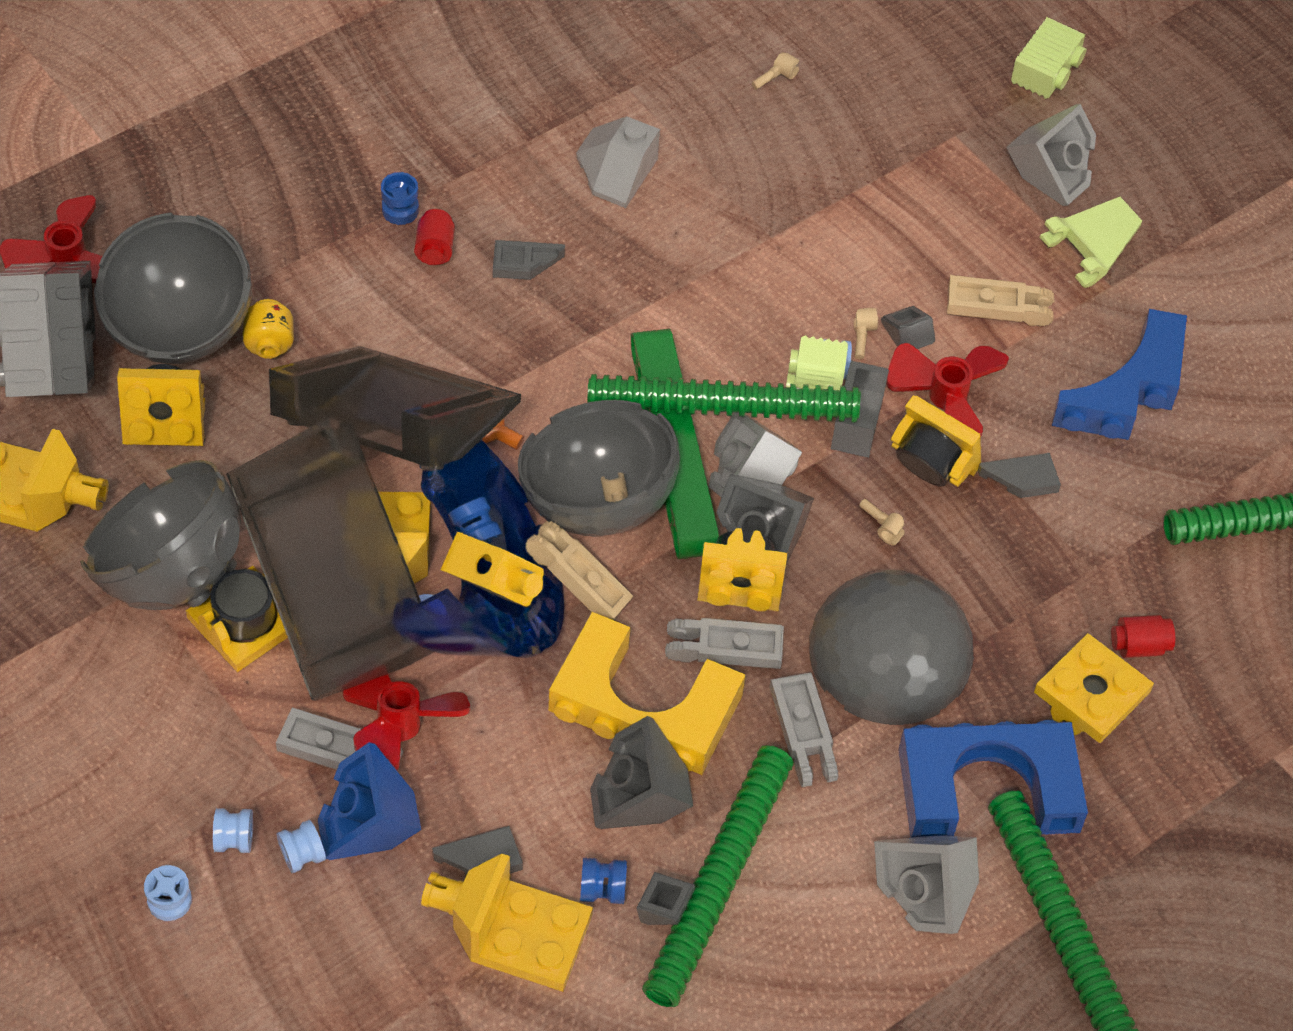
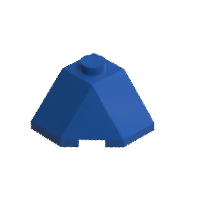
M367 743L339 763L334 776V780L339 782L331 805H323L318 818L319 832L326 859L334 860L391 850L422 830L414 791L375 744Z

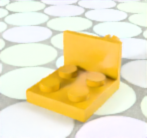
M51 430L41 452L0 442V522L38 532L67 515L71 504L90 507L96 511L102 509L103 503L98 502V500L106 501L109 489L108 480L90 477L79 472L77 459L60 430Z
M349 491L347 531H343L346 575L363 588L369 589L367 608L373 613L382 615V599L384 597L387 601V615L396 613L400 609V589H408L428 576L430 492Z
M500 854L470 869L464 881L453 880L441 876L439 873L431 872L428 878V882H431V885L426 883L421 905L447 912L453 916V929L471 962L564 992L591 921L593 907L510 881V856Z

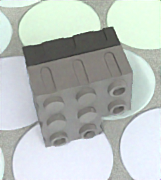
M91 261L11 264L10 267H7L5 271L0 273V347H2L3 357L2 363H0V387H5L6 397L53 395L54 393L55 395L88 393L95 383L93 342L96 339Z

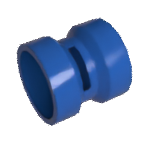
M394 172L387 175L381 183L382 215L387 221L396 225H406L413 222L419 214L418 182L412 175L404 172Z
M485 496L465 503L448 513L453 525L459 527L465 535L486 543L503 535L498 523L492 521L489 516L491 508Z
M583 857L580 901L594 902L601 898L607 899L611 904H624L627 860H613L607 864L600 863L597 858ZM604 878H608V884H603Z

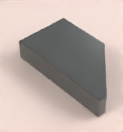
M495 240L493 278L531 280L564 258L565 244Z
M1050 453L983 462L979 464L978 468L979 476L984 479L990 477L1005 485L1008 492L1019 498L1059 493L1061 486Z
M510 826L432 848L434 861L440 864L445 862L464 871L465 875H467L470 869L500 854L510 856V874L523 870V862Z

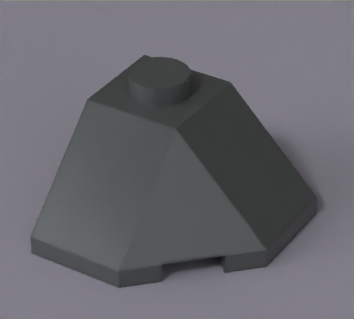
M730 474L716 513L722 526L726 527L727 532L734 531L736 528H741L743 531H760L762 535L769 538L775 544L777 552L787 553V564L802 534L814 498L777 483Z
M646 716L615 735L609 747V750L614 752L607 769L604 775L597 773L590 788L596 828L609 829L661 824L693 807L688 769L653 718Z

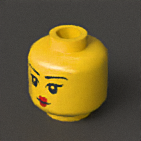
M263 299L249 307L242 324L243 342L246 349L265 359H272L287 352L292 347L294 340L291 311L273 299Z

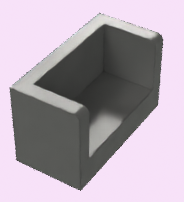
M851 360L845 386L846 390H853V387H858L859 391H861L860 415L856 423L851 422V418H845L844 422H839V419L836 418L831 444L832 450L869 458L889 373L887 368Z

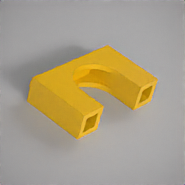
M592 612L549 689L548 711L554 713L556 717L564 722H576L588 727L605 739H613L618 732L646 716L651 717L684 762L688 772L693 771L703 775L742 698L745 674L707 659L689 694L680 704L661 712H644L633 709L616 696L610 685L629 649L630 627Z

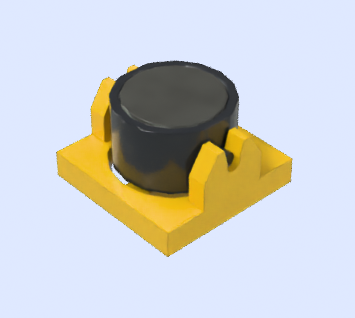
M913 395L905 406V417L891 437L893 442L891 447L896 449L897 458L920 479L938 487L945 486L949 480L950 483L958 487L969 474L974 476L978 471L979 464L981 463L980 433L920 397Z
M253 565L248 569L233 570L224 574L213 585L210 596L205 602L186 610L187 619L236 672H239L304 627L303 618L289 604L288 594L282 582L279 580L275 583L270 570L261 574ZM276 617V623L274 625V628L267 634L266 632L272 627V624ZM230 639H235V640H239V641H244V640H254V641H253V642L238 643V642L230 641Z

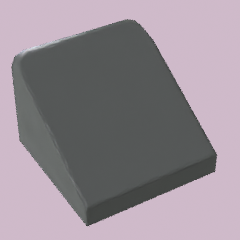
M915 306L901 309L881 318L883 326L897 347L900 344L909 343L916 349L935 342L932 317Z
M654 872L637 906L640 922L647 925H678L695 890V885Z

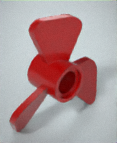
M86 195L62 202L56 210L58 221L46 228L44 241L25 239L4 240L0 245V255L5 269L10 267L11 264L91 261L92 283L96 284L100 269L99 263L103 256L86 251L82 228L96 208L95 197L93 195Z
M903 343L894 351L888 368L889 373L886 385L894 392L930 390L929 397L935 406L980 433L981 437L983 426L967 402L971 382L974 379L1004 369L1008 365L1009 357L1007 354L990 346H978L971 350L965 360L949 356L942 358L935 364L911 344Z
M376 656L366 659L347 677L342 686L345 701L377 711V719L354 735L355 751L369 742L373 743L396 770L400 767L401 741L409 740L417 735L420 730V716L461 717L470 713L468 698L466 694L461 692L446 693L420 701L419 691L414 685L403 681L391 682L383 660Z

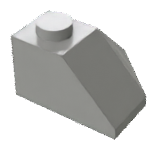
M1076 104L1029 127L1006 147L1021 177L1062 206L1069 205L1090 186L1092 171L1087 170L1089 150H1095L1096 133L1081 104Z
M627 116L593 128L576 152L578 163L584 169L588 178V185L592 195L626 208L658 160L660 129Z
M733 413L715 443L714 455L719 457L720 460L718 472L714 471L710 475L709 487L722 498L730 474L782 485L785 479L795 471L802 452L747 414L744 417H739V413Z
M927 836L874 841L877 886L888 898L894 897L907 913L905 919L916 931L958 933L979 883L977 837Z

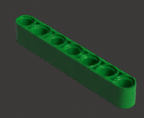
M670 328L631 333V353L637 380H641L642 376H646L648 381H653L654 377H659L660 381H665L668 377L672 378V382H678V379L682 378ZM646 408L647 411L652 413V409ZM658 409L657 413L652 414L658 416L657 414L660 413L669 421L679 443L680 462L673 490L664 502L676 556L678 559L702 557L704 542L716 543L719 533L692 416L689 414V410H683L682 414H677L676 410L664 413V409Z

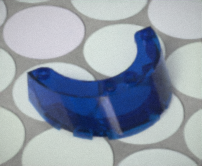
M474 433L424 461L421 481L422 492L428 500L433 502L439 511L453 540L457 532H462L459 527L453 525L448 513L465 503L485 496L491 508L489 516L492 521L498 523L503 534L488 544L504 549L543 568L542 590L533 598L528 607H524L461 580L459 600L448 588L420 603L409 597L404 598L395 605L392 623L401 636L409 637L424 648L444 655L534 657L551 647L560 634L564 619L563 585L556 576H553V573L547 568L548 566L538 564L525 548L527 540L534 536V534L538 535V530L542 524L535 525L525 505L528 500L522 486L499 457ZM481 558L477 564V571L483 574L487 573L491 568L492 562Z

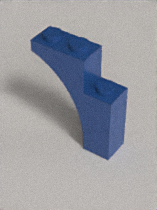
M1149 309L1141 333L1140 346L1131 359L1117 372L1097 383L1076 389L1060 390L1053 413L1052 426L1065 428L1069 431H1082L1104 435L1108 438L1129 440L1136 419L1138 404L1154 409L1172 410L1180 386L1187 315Z

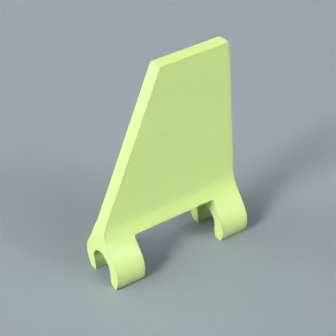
M1118 197L1067 218L1055 216L1046 220L1045 226L1049 231L1041 234L1040 239L1048 247H1054L1066 237L1085 257L1080 263L1085 271L1076 274L1075 278L1084 288H1087L1107 274L1141 226L1142 220L1121 197Z

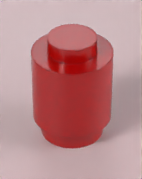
M441 209L428 210L418 221L414 253L421 262L428 265L444 264L452 256L455 224L446 211Z
M1161 615L1120 617L1117 626H1112L1111 629L1112 647L1114 650H1119L1122 658L1163 656L1165 651H1173L1175 647L1173 621L1170 618L1163 619Z

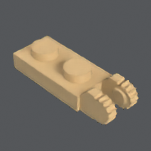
M950 275L947 314L1017 322L1024 321L1030 326L1039 325L1040 327L1052 324L1053 311L1048 307L1054 303V293L1049 288L1027 286L1026 283Z
M544 522L538 530V535L534 534L525 543L527 552L533 556V559L538 564L548 566L547 568L591 612L613 620L632 599L633 595L576 538L573 539L556 522Z

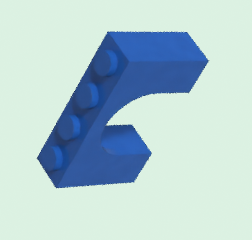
M1043 720L1036 724H1015L1014 722L1005 721L985 726L961 723L953 727L933 728L929 725H917L912 728L903 729L898 751L910 838L954 836L959 821V812L953 776L966 765L980 761L1004 764L1015 770L1025 780L1031 792L1036 825L1039 826L1042 832L1041 835L1081 832L1088 810L1072 722L1058 723L1054 720Z

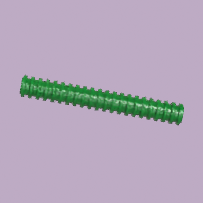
M592 374L588 381L587 403L601 400H624L640 403L643 410L650 408L652 413H657L658 409H664V413L676 410L677 414H682L683 410H689L691 415H694L695 411H701L702 415H707L708 411L714 412V416H719L720 412H726V416H732V413H739V417H744L745 413H751L752 418H757V414H764V418H769L770 414L776 415L777 419H782V415H789V419L793 420L795 416H801V420H807V416H813L814 421H819L820 417H826V421H832V417L838 418L839 422H844L845 418H851V422L856 423L860 415L861 391H859L858 387H853V390H846V386H840V390H834L833 385H828V389H821V385H815V389L809 388L808 384H803V388H796V384L792 383L790 387H784L783 383H778V387H771L770 382H766L765 386H759V382H753V386L746 385V381H741L740 385H734V381L730 380L728 384H722L721 380H716L715 384H710L708 379H704L703 383H697L696 379H691L689 383L684 382V378H679L678 382H672V378L668 377L665 381H660L659 377H654L653 381H648L646 376H642L641 380H635L634 376H629L627 380L622 379V375H617L616 379H610V375L605 374L603 378H598L597 374Z
M1286 493L1284 497L1280 494H1276L1272 498L1263 496L1260 500L1255 497L1249 499V502L1241 499L1237 501V504L1234 501H1228L1225 503V506L1220 502L1214 504L1213 507L1205 504L1201 509L1198 506H1192L1190 510L1185 507L1180 508L1178 512L1170 509L1166 511L1164 516V532L1170 544L1178 545L1181 540L1187 544L1192 542L1193 539L1196 542H1201L1204 538L1214 540L1216 536L1221 539L1226 538L1228 534L1236 537L1240 535V532L1243 535H1249L1252 533V530L1255 533H1261L1264 529L1271 532L1276 528L1279 530H1284L1287 526L1293 528V493Z
M769 745L759 748L757 757L752 762V768L748 770L747 778L742 782V789L736 794V800L731 805V811L727 813L726 821L722 823L720 833L716 835L715 843L710 847V854L706 856L704 866L699 870V877L695 878L693 882L695 890L678 925H672L671 933L665 939L666 945L661 947L660 957L655 959L654 968L648 974L649 980L645 981L642 986L646 997L655 1004L663 1007H676L680 1003V995L684 994L686 983L690 982L692 978L691 972L696 970L697 960L701 959L703 949L708 945V937L712 936L714 926L719 922V915L723 913L725 903L730 899V892L734 890L736 880L741 876V869L745 867L747 858L752 853V847L757 843V836L761 834L763 825L767 822L768 814L771 813L773 804L778 799V793L783 789V782L787 780L788 772L793 768V759L781 748Z
M1008 791L998 795L989 804L988 811L994 816L993 821L995 825L1000 827L999 833L1002 838H1005L1004 844L1006 848L1011 850L1010 856L1013 861H1016L1015 867L1017 871L1022 873L1021 879L1023 883L1028 885L1026 889L1028 894L1034 896L1032 902L1036 908H1039V917L1045 920L1043 925L1046 931L1051 932L1049 935L1050 940L1056 944L1055 950L1057 954L1062 956V965L1068 968L1066 972L1068 977L1074 980L1072 985L1075 991L1081 992L1078 996L1080 1002L1087 1004L1084 1010L1087 1016L1092 1017L1090 1021L1092 1027L1099 1029L1098 1031H1139L1138 1029H1133L1135 1026L1134 1019L1127 1016L1129 1009L1126 1004H1121L1123 997L1120 992L1115 991L1117 985L1114 980L1109 979L1111 976L1109 969L1103 967L1105 964L1102 955H1097L1099 952L1097 944L1091 943L1093 940L1091 932L1085 931L1087 924L1084 919H1080L1082 915L1080 909L1074 907L1076 901L1072 895H1069L1070 889L1068 885L1063 883L1064 877L1061 872H1058L1059 866L1057 862L1052 860L1053 854L1051 850L1046 848L1047 842L1045 838L1040 837L1042 832L1039 826L1035 825L1036 819L1033 814H1029L1031 809L1024 802L1025 797L1020 791Z

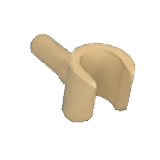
M780 53L773 67L754 80L752 86L757 90L780 74L788 79H793L799 72V67L796 66L799 60L788 53Z
M876 308L858 309L853 324L857 336L856 359H864L867 331L877 330L878 316Z
M618 473V478L606 480L604 476L601 477L605 501L616 502L628 497L623 473Z
M867 499L861 501L860 507L881 524L878 529L879 537L889 545H896L904 535V530L902 529L904 526L903 517L897 513H891L888 516Z

